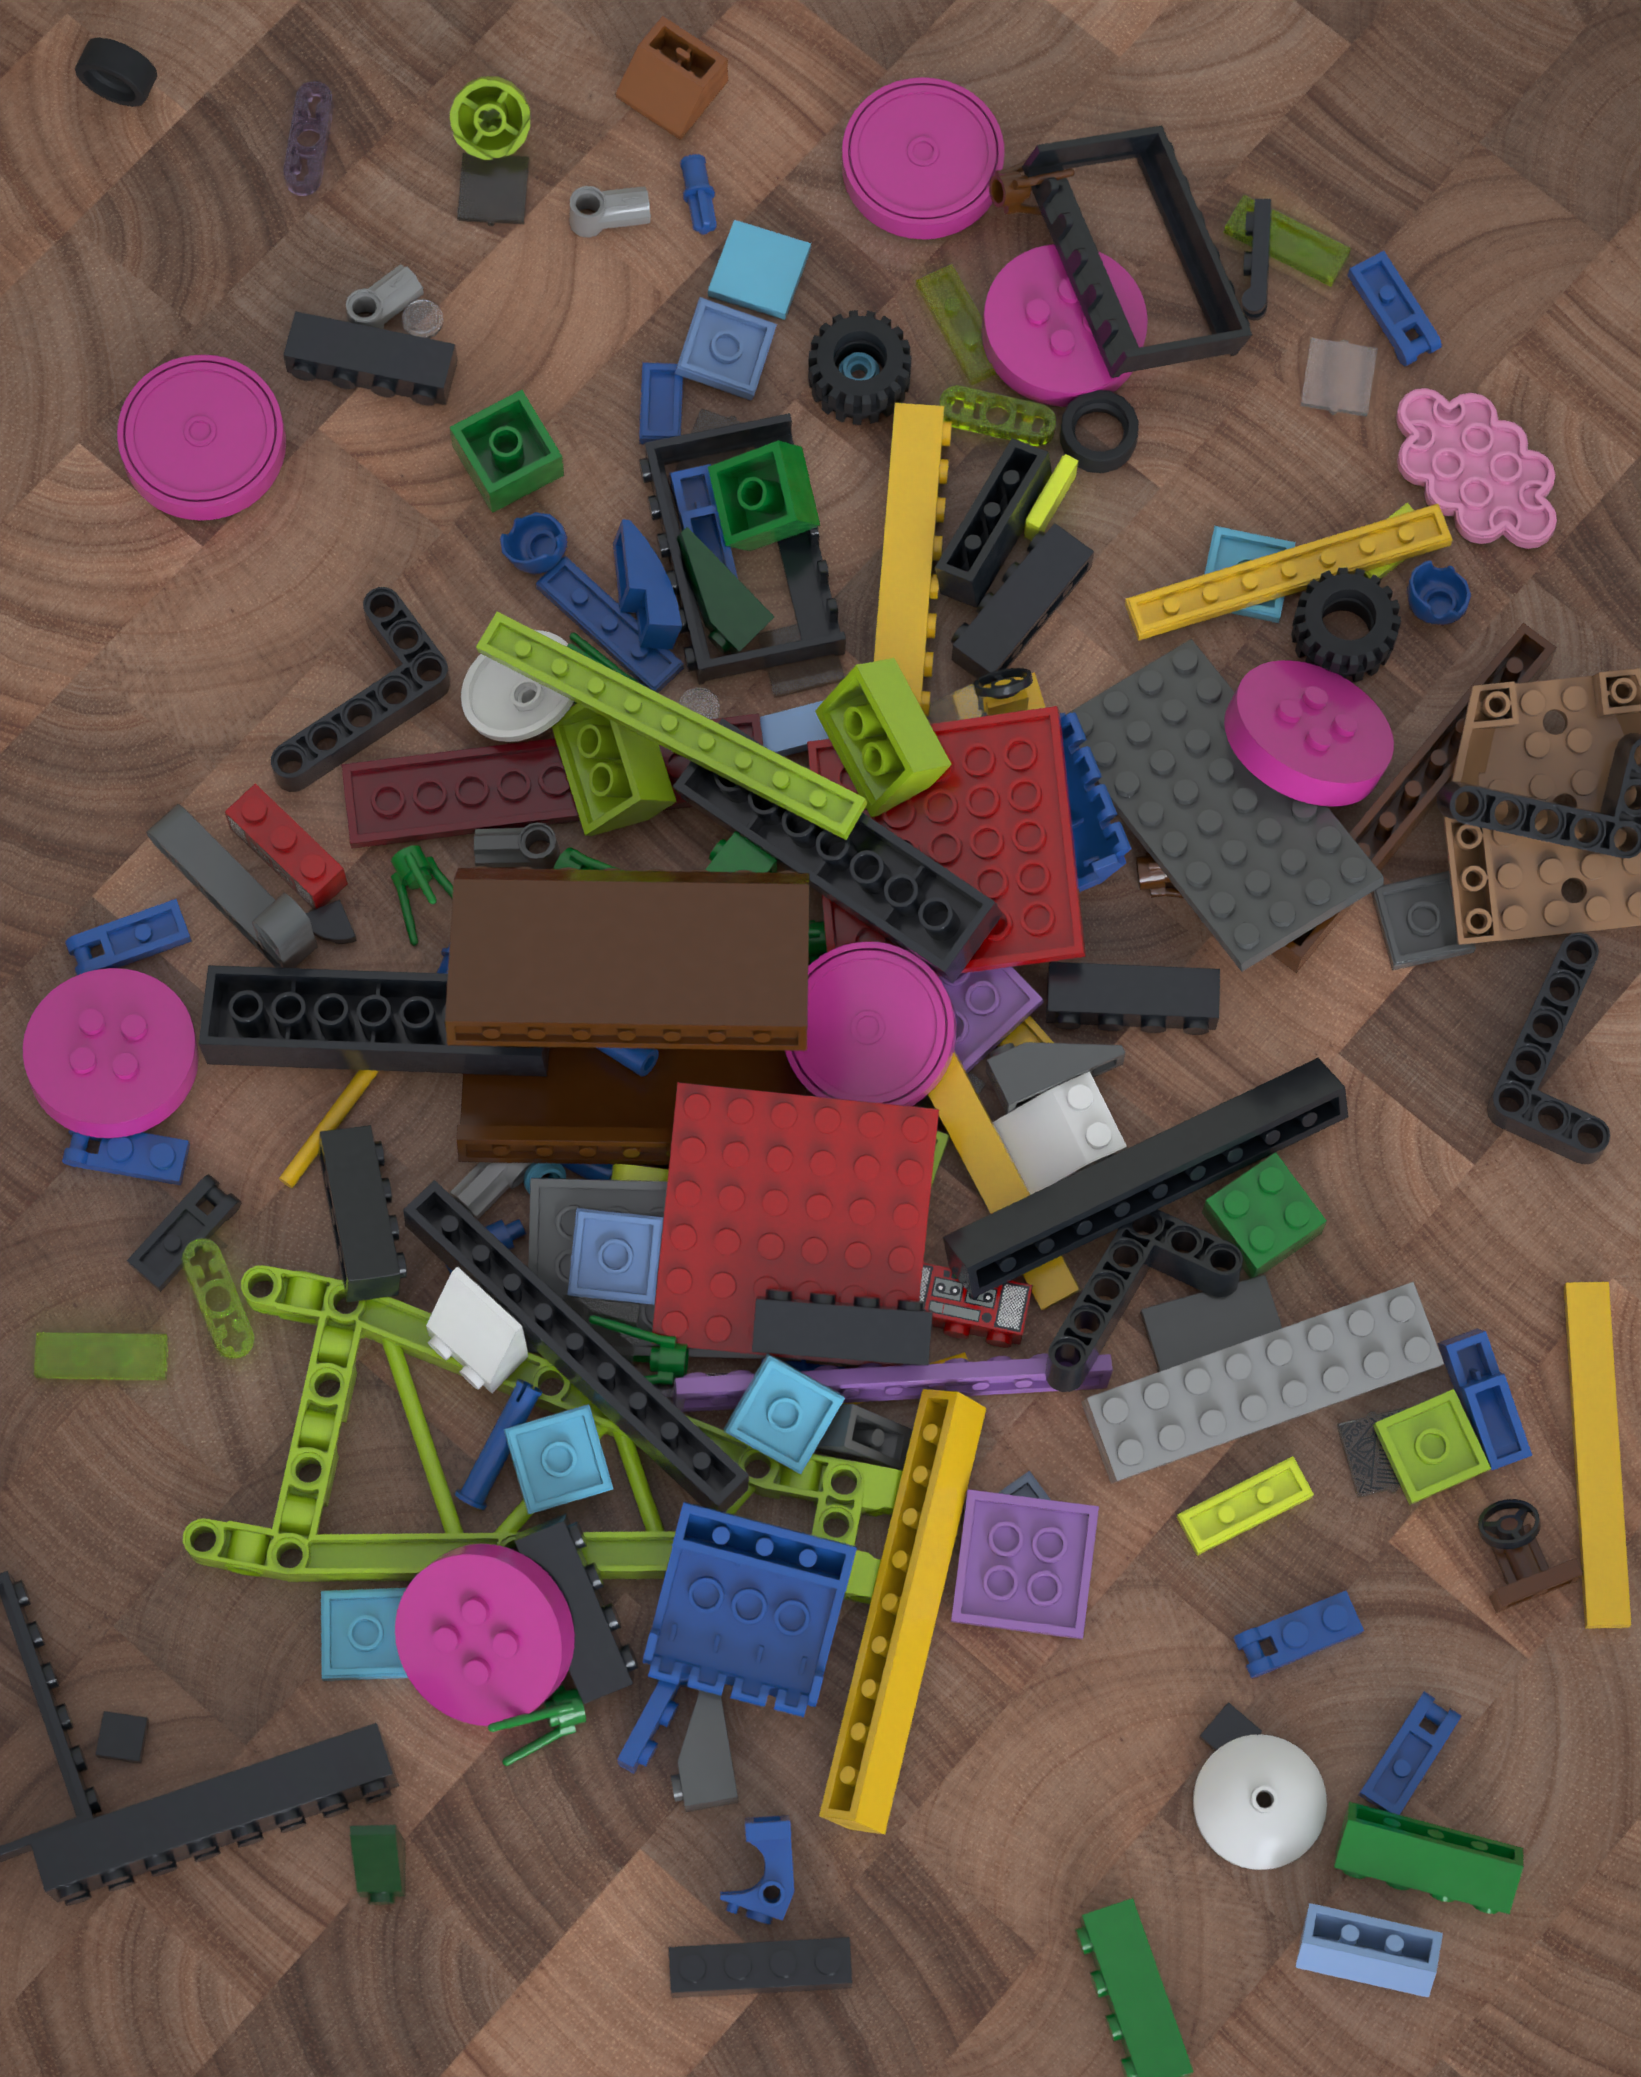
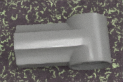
M583 186L576 189L570 197L569 225L571 230L581 237L590 238L596 236L603 229L650 224V204L648 191L645 186L600 191L593 186ZM591 209L595 211V213L591 215H585L581 213L580 210Z
M400 264L368 289H358L348 296L346 301L347 321L383 329L386 322L424 294L423 287L416 275L407 266L404 267ZM362 312H370L373 314L365 318L357 316Z
M479 1162L450 1194L478 1220L509 1187L514 1189L524 1181L525 1172L532 1163Z

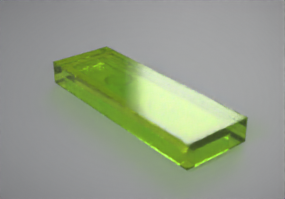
M1243 194L1225 225L1224 233L1252 247L1253 236H1245L1246 211H1254L1255 200ZM1272 209L1270 256L1332 287L1350 255L1351 248Z
M953 264L917 279L916 287L970 385L972 386L996 375L994 366L989 362L983 347L982 316Z
M36 1332L35 1378L166 1380L169 1337L167 1334Z

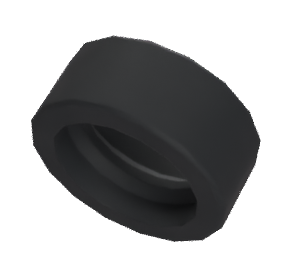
M101 37L92 38L88 41L75 67L77 77L91 91L109 101L130 107L143 105L158 76L154 65L140 52L121 42Z
M1096 390L1077 396L1068 404L1062 415L1060 444L1064 455L1067 454L1077 459L1078 468L1087 472L1106 473L1117 470L1129 461L1136 448L1139 428L1136 412L1124 397L1112 391ZM1092 412H1103L1116 417L1124 430L1120 444L1116 448L1107 451H1092L1082 446L1075 435V426L1079 418Z

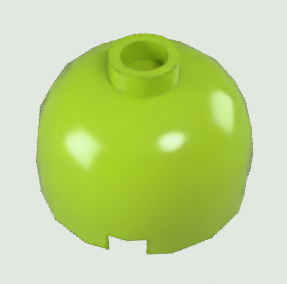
M482 76L468 82L456 94L450 109V121L454 138L457 144L468 154L483 160H493V158L509 156L515 153L525 142L531 125L530 107L524 93L514 83L499 76Z

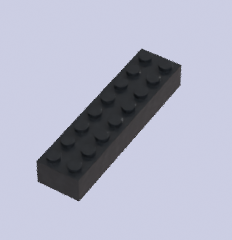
M722 718L718 723L763 746ZM692 761L673 785V788L684 801L731 833L736 831L777 859V864L787 871L809 873L810 887L898 947L919 957L932 970L951 983L956 981L1003 915L995 901L863 812L847 840Z
M208 965L198 1044L207 1064L547 1077L550 1047L447 1045L445 1014L448 974Z
M374 1723L31 1839L30 1844L45 1893L57 1903L64 1901L66 1906H71L92 1898L90 1891L105 1886L108 1887L109 1891L126 1888L135 1883L133 1877L151 1871L152 1877L160 1876L178 1868L176 1862L194 1857L195 1862L211 1859L221 1854L220 1847L237 1842L238 1847L255 1844L264 1839L262 1834L276 1828H280L281 1833L299 1829L307 1824L305 1818L320 1813L323 1814L324 1818L343 1814L349 1811V1803L364 1798L367 1804L384 1800L392 1796L391 1789L399 1787V1783L384 1736L378 1724Z

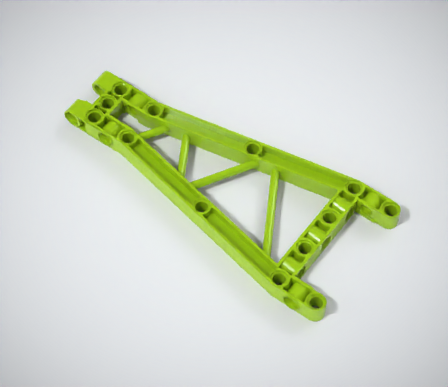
M257 1265L248 1269L241 1279V1290L247 1304L254 1311L279 1316L283 1320L316 1325V1335L272 1529L234 1521L222 1522L211 1519H197L192 1521L183 1533V1544L190 1557L196 1563L204 1566L225 1569L247 1576H262L288 1582L412 1581L417 1574L437 1558L458 1547L472 1544H492L510 1549L517 1547L515 1543L517 1532L534 1514L527 1513L524 1499L494 1533L463 1532L404 1355L406 1353L461 1375L459 1371L463 1366L452 1356L446 1361L428 1344L431 1337L426 1325L431 1313L394 1298L384 1297L359 1301L357 1308L353 1312L343 1314L336 1310L338 1302L346 1297L343 1281L340 1279L324 1277L306 1271H292L265 1265ZM261 1281L271 1282L273 1290L268 1296L257 1298L251 1294L256 1283ZM366 1337L383 1345L445 1533L318 1534L323 1506L328 1507L338 1463L337 1443L342 1422H347L357 1377L355 1364L361 1338L365 1339ZM528 1352L529 1356L496 1390L511 1395L517 1379L533 1384V1389L535 1387L540 1389L543 1381L549 1378H556L564 1384L563 1389L553 1396L542 1393L535 1406L557 1414L589 1404L599 1440L604 1434L613 1436L646 1529V1531L583 1532L587 1547L582 1548V1552L587 1564L595 1562L602 1579H664L676 1531L664 1530L636 1449L638 1445L549 1361ZM334 1380L340 1384L337 1394L330 1398H324L317 1393L319 1386L324 1381ZM687 1416L745 1472L746 1466L754 1460H761L769 1465L770 1471L765 1477L753 1478L749 1476L748 1490L725 1513L734 1515L753 1493L774 1499H780L781 1495L813 1501L814 1506H817L811 1535L852 1546L856 1544L861 1515L878 1517L883 1514L892 1515L903 1472L901 1470L812 1454L803 1472L799 1474L725 1433L724 1430ZM308 1464H316L321 1467L319 1478L313 1482H303L299 1479L300 1470ZM840 1476H847L855 1482L856 1488L852 1493L841 1495L832 1488V1482ZM838 1518L847 1524L848 1531L841 1537H831L824 1531V1524L828 1520ZM212 1533L216 1536V1542L210 1550L200 1552L194 1549V1542L200 1534ZM289 1549H297L303 1553L301 1562L293 1568H285L280 1565L281 1555ZM856 1550L844 1600L871 1604L881 1559L874 1558L869 1552Z

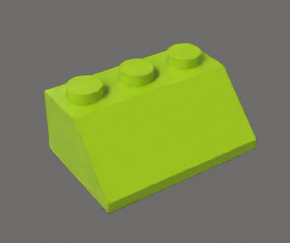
M895 658L855 665L815 710L858 794L866 798V809L871 817L878 816L930 788L952 765Z
M578 703L572 706L552 726L585 836H593L649 820L676 802L659 744Z

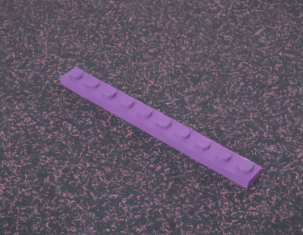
M1046 1353L1032 1356L1030 1359L1012 1360L1008 1356H996L987 1361L969 1362L963 1358H955L941 1364H928V1366L903 1364V1366L882 1367L878 1363H866L857 1368L839 1369L836 1366L825 1365L813 1371H800L842 1394L845 1397L843 1403L920 1399L922 1389L957 1391L965 1396L1057 1391L1046 1381L1045 1370L1048 1356ZM1111 1354L1098 1356L1084 1382L1076 1390L1104 1389L1108 1387L1113 1371ZM1069 1362L1059 1363L1062 1366L1066 1367L1074 1366L1072 1363ZM736 1370L722 1376H708L705 1373L697 1372L687 1374L683 1378H675L674 1405L681 1412L735 1409L755 1374L746 1370Z

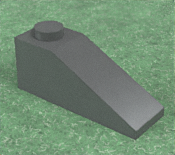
M1025 1042L1015 1047L1013 1043H1009L991 1052V1058L986 1061L985 1072L1005 1113L1008 1114L1047 1090L1089 1071L1094 1078L1123 1065L1126 1052L1122 1045Z
M700 1690L679 1755V1774L671 1775L675 1802L684 1801L685 1812L738 1803L721 1696Z

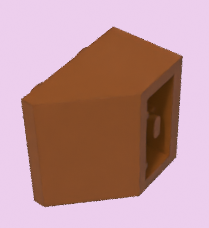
M662 16L638 45L615 93L616 98L681 140L727 84L728 58Z

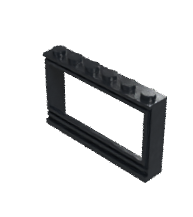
M1163 126L1037 145L1022 166L1025 175L1028 177L1061 171L1063 169L1137 158L1212 335L1139 348L1068 179L1045 178L1041 184L1031 186L1032 192L1110 377L1115 378L1120 377L1122 373L1230 354V356H1236L1252 336L1250 323L1242 312L1235 295L1233 283L1227 277L1220 261L1219 251L1211 240L1205 226L1204 216L1198 210L1190 191L1189 181L1182 173L1175 156L1173 144L1168 140Z
M790 413L646 442L645 458L639 459L643 483L651 482L654 494L647 497L652 521L660 520L663 532L656 534L661 558L669 557L671 571H666L675 595H678L680 603L679 612L682 628L679 634L687 633L690 645L683 647L688 672L696 671L699 685L705 684V681L833 654L835 656L845 654L846 637L844 631L840 632L837 602L835 597L832 598L828 583V566L826 560L822 559L819 547L818 527L777 541L801 640L710 659L697 600L676 539L680 534V529L664 465L752 447L757 449L776 441L794 445Z
M8 1571L0 1573V1596L76 1817L0 1846V1863L32 1851L31 1839L96 1818V1814L103 1811L94 1786L86 1788L81 1773L88 1770L80 1745L72 1747L67 1730L74 1728L68 1708L65 1703L58 1705L52 1689L59 1687L55 1670L51 1662L43 1664L38 1649L45 1646L37 1621L29 1623L24 1607L31 1605L28 1592L23 1580L15 1582Z

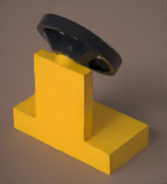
M1009 668L988 673L975 680L973 683L974 688L954 694V701L960 720L1046 707L1035 672L1031 673L1030 670L1025 668Z

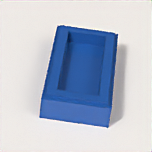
M642 363L640 444L681 435L683 377L674 374L677 364Z

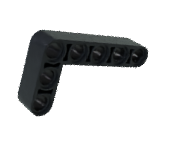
M387 587L372 589L365 596L363 609L369 630L397 668L280 744L273 751L271 767L277 784L283 790L298 792L441 699L450 688V675L444 656L398 594ZM380 607H390L393 609V612L386 617L374 615V612ZM405 638L417 641L416 645L410 649H401L397 646ZM428 670H435L441 673L434 681H425L420 678ZM393 693H402L406 696L405 700L399 704H390L386 701V698ZM365 715L371 718L370 723L364 727H356L351 724L352 720L358 716ZM325 738H331L336 741V745L329 750H320L316 747L317 743ZM290 761L302 764L301 768L294 773H285L281 770Z
M1630 733L1618 741L1600 812L1458 781L1447 783L1440 789L1437 795L1438 809L1443 816L1463 824L1619 858L1635 857L1641 852V763H1636L1634 755L1636 749L1641 745V734ZM1634 785L1637 791L1636 798L1631 805L1627 806L1624 801V795L1626 790ZM1466 792L1468 805L1464 811L1457 813L1455 800L1459 794ZM1506 801L1508 813L1503 820L1498 822L1495 818V809L1500 802ZM1545 809L1548 821L1542 829L1537 830L1535 827L1536 815ZM1585 818L1587 822L1586 833L1577 839L1574 833L1575 826L1578 821ZM1624 827L1627 833L1626 840L1621 846L1616 847L1614 836L1620 828Z
M1573 933L1562 942L1490 1097L1487 1113L1492 1123L1576 1163L1585 1165L1597 1161L1609 1144L1611 1135L1608 1126L1600 1118L1538 1090L1599 954L1598 945L1592 937L1584 933ZM1572 950L1579 951L1586 958V963H1573L1569 960L1567 952ZM1561 987L1565 989L1570 999L1566 1001L1555 999L1550 993V988ZM1538 1023L1546 1024L1552 1030L1553 1036L1548 1038L1540 1037L1533 1030V1025ZM1519 1060L1531 1062L1536 1069V1073L1531 1075L1523 1074L1516 1067V1062ZM1502 1097L1514 1099L1519 1105V1110L1516 1112L1504 1110L1499 1104V1099ZM1541 1115L1552 1116L1557 1121L1559 1128L1556 1130L1545 1129L1539 1123L1538 1117ZM1589 1133L1593 1135L1597 1140L1598 1146L1596 1148L1583 1146L1578 1140V1134Z
M1158 1209L1120 1227L1050 1344L1045 1370L1048 1384L1060 1392H1072L1082 1385L1150 1267L1209 1295L1226 1297L1233 1294L1239 1283L1243 1256L1239 1248L1228 1241ZM1143 1231L1149 1233L1150 1235H1142L1137 1232ZM1182 1249L1186 1250L1189 1253H1180L1176 1250ZM1118 1264H1127L1131 1267L1125 1268L1119 1266ZM1221 1267L1228 1271H1219L1215 1268ZM1099 1296H1107L1112 1300H1103ZM1079 1329H1088L1093 1333H1083ZM1069 1362L1072 1363L1074 1366L1066 1367L1062 1366L1059 1363Z

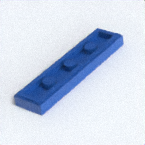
M563 556L554 568L536 582V588L645 687L659 693L684 669V663L669 649L640 648L637 620L628 612H620L619 604L566 556Z

